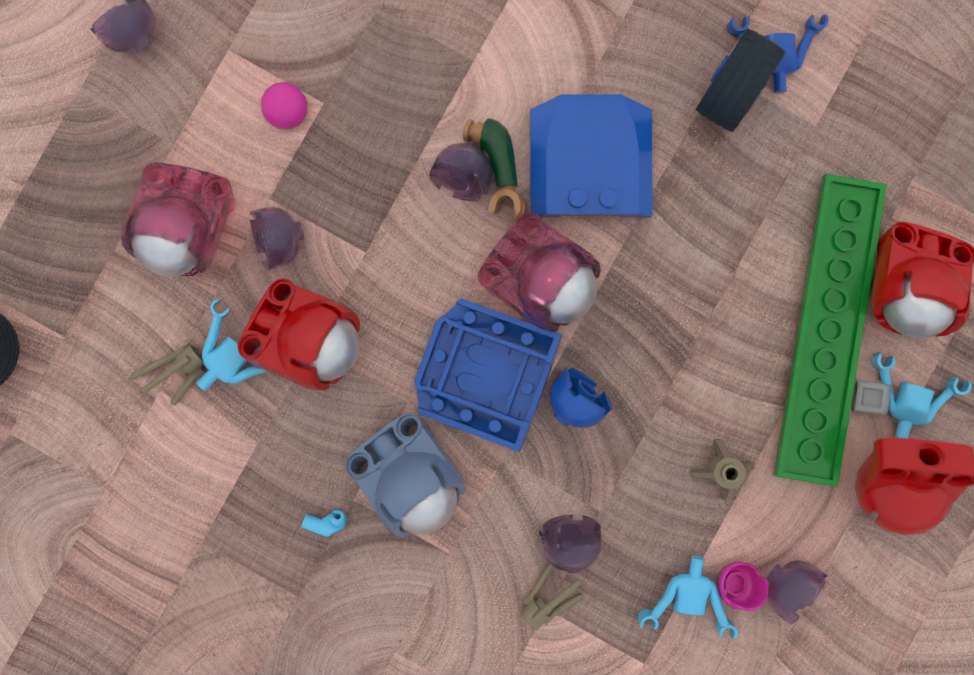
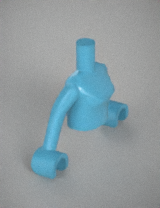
M221 299L214 300L210 306L213 319L202 350V359L208 371L196 382L203 391H206L217 379L224 383L236 384L255 375L267 372V370L256 368L255 366L240 371L248 361L240 356L238 344L229 336L213 349L219 335L222 319L230 313V307L222 314L215 312V306L220 303Z
M882 352L873 354L871 364L879 370L881 383L892 385L889 369L894 367L895 358L888 356L885 364L882 365L880 362ZM952 377L947 380L946 389L933 401L934 391L906 382L901 383L895 399L893 387L891 386L888 412L895 419L899 420L894 438H908L912 425L921 426L929 424L937 411L954 394H968L972 384L969 381H963L958 390V377Z
M697 555L691 557L689 574H679L672 577L663 597L653 610L643 609L637 616L641 629L645 620L652 619L651 626L653 630H656L659 626L657 619L673 599V610L683 614L704 615L707 599L710 595V601L718 620L716 631L720 638H722L723 631L727 628H730L729 633L732 639L738 636L735 625L726 617L715 582L701 575L704 558Z

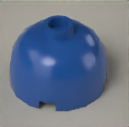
M565 368L551 387L550 400L555 410L554 416L565 426L569 424L579 428L594 426L612 410V403L605 392L599 395L593 387L597 384L592 379L574 368H570L568 371Z

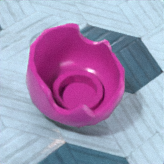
M286 82L275 83L268 87L261 97V112L266 121L278 129H292L300 125L306 117L308 103L305 95L298 87Z
M733 562L723 568L717 579L720 597L733 609L754 611L762 607L769 596L767 578L763 577L756 567L749 563Z

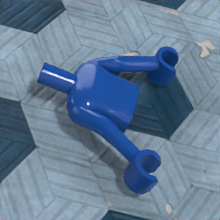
M826 14L821 16L820 26L814 23V15L808 18L805 23L807 31L797 50L795 48V34L775 33L765 36L766 39L773 41L774 44H778L786 51L772 74L775 94L787 91L786 74L794 73L802 67L807 49L814 35L821 32L828 24L829 19ZM746 16L742 19V28L735 26V18L732 17L727 25L729 34L738 36L739 39L742 37L749 26V18Z

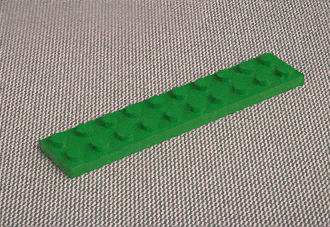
M831 174L822 176L773 474L776 477L838 487L887 184Z

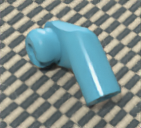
M338 509L322 519L306 514L301 528L324 537H329L345 527L347 516L342 510Z

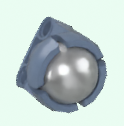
M405 413L387 424L361 444L347 458L345 463L347 474L355 479L386 529L395 537H406L411 533L426 534L440 529L452 517L456 504L459 501V495L465 492L461 473L431 433L429 426L413 413ZM414 425H418L417 432L412 436H408L409 429ZM368 462L367 470L360 474L361 466Z

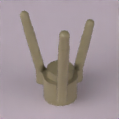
M191 344L186 348L182 346L174 353L132 373L131 378L136 379L173 361V366L141 388L140 392L145 394L176 371L183 376L189 373L190 376L170 401L171 405H175L195 379L204 373V370L201 368L204 365L202 355Z
M556 557L551 558L530 594L522 600L526 607L521 611V615L535 630H538L543 624L547 625L554 617L583 598V594L578 593L553 609L581 584L579 579L566 587L549 603L541 596L538 599L535 598L557 562Z

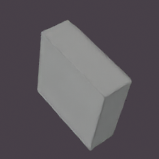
M858 380L854 411L888 416L892 385Z

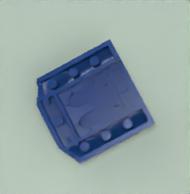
M561 94L531 109L530 218H560L561 216L652 217V109L622 94Z
M460 298L447 314L441 316L436 321L415 377V388L418 393L419 403L418 414L520 452L557 355L562 334Z

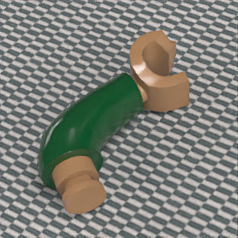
M487 118L485 123L478 122L477 124L474 123V120L468 119L463 131V141L470 142L472 139L474 144L480 145L481 151L487 153L493 169L496 187L500 188L492 196L488 211L499 214L502 202L507 198H511L514 202L512 216L516 223L520 224L527 214V202L520 193L515 192V187H518L511 136L507 128L495 119Z

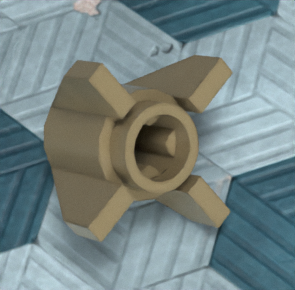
M713 439L717 456L711 459L707 469L691 470V476L693 478L711 479L714 483L721 486L723 500L730 501L733 498L735 489L744 482L746 474L755 469L754 462L742 463L738 459L731 457L723 440ZM730 468V472H727V476H725L726 470Z

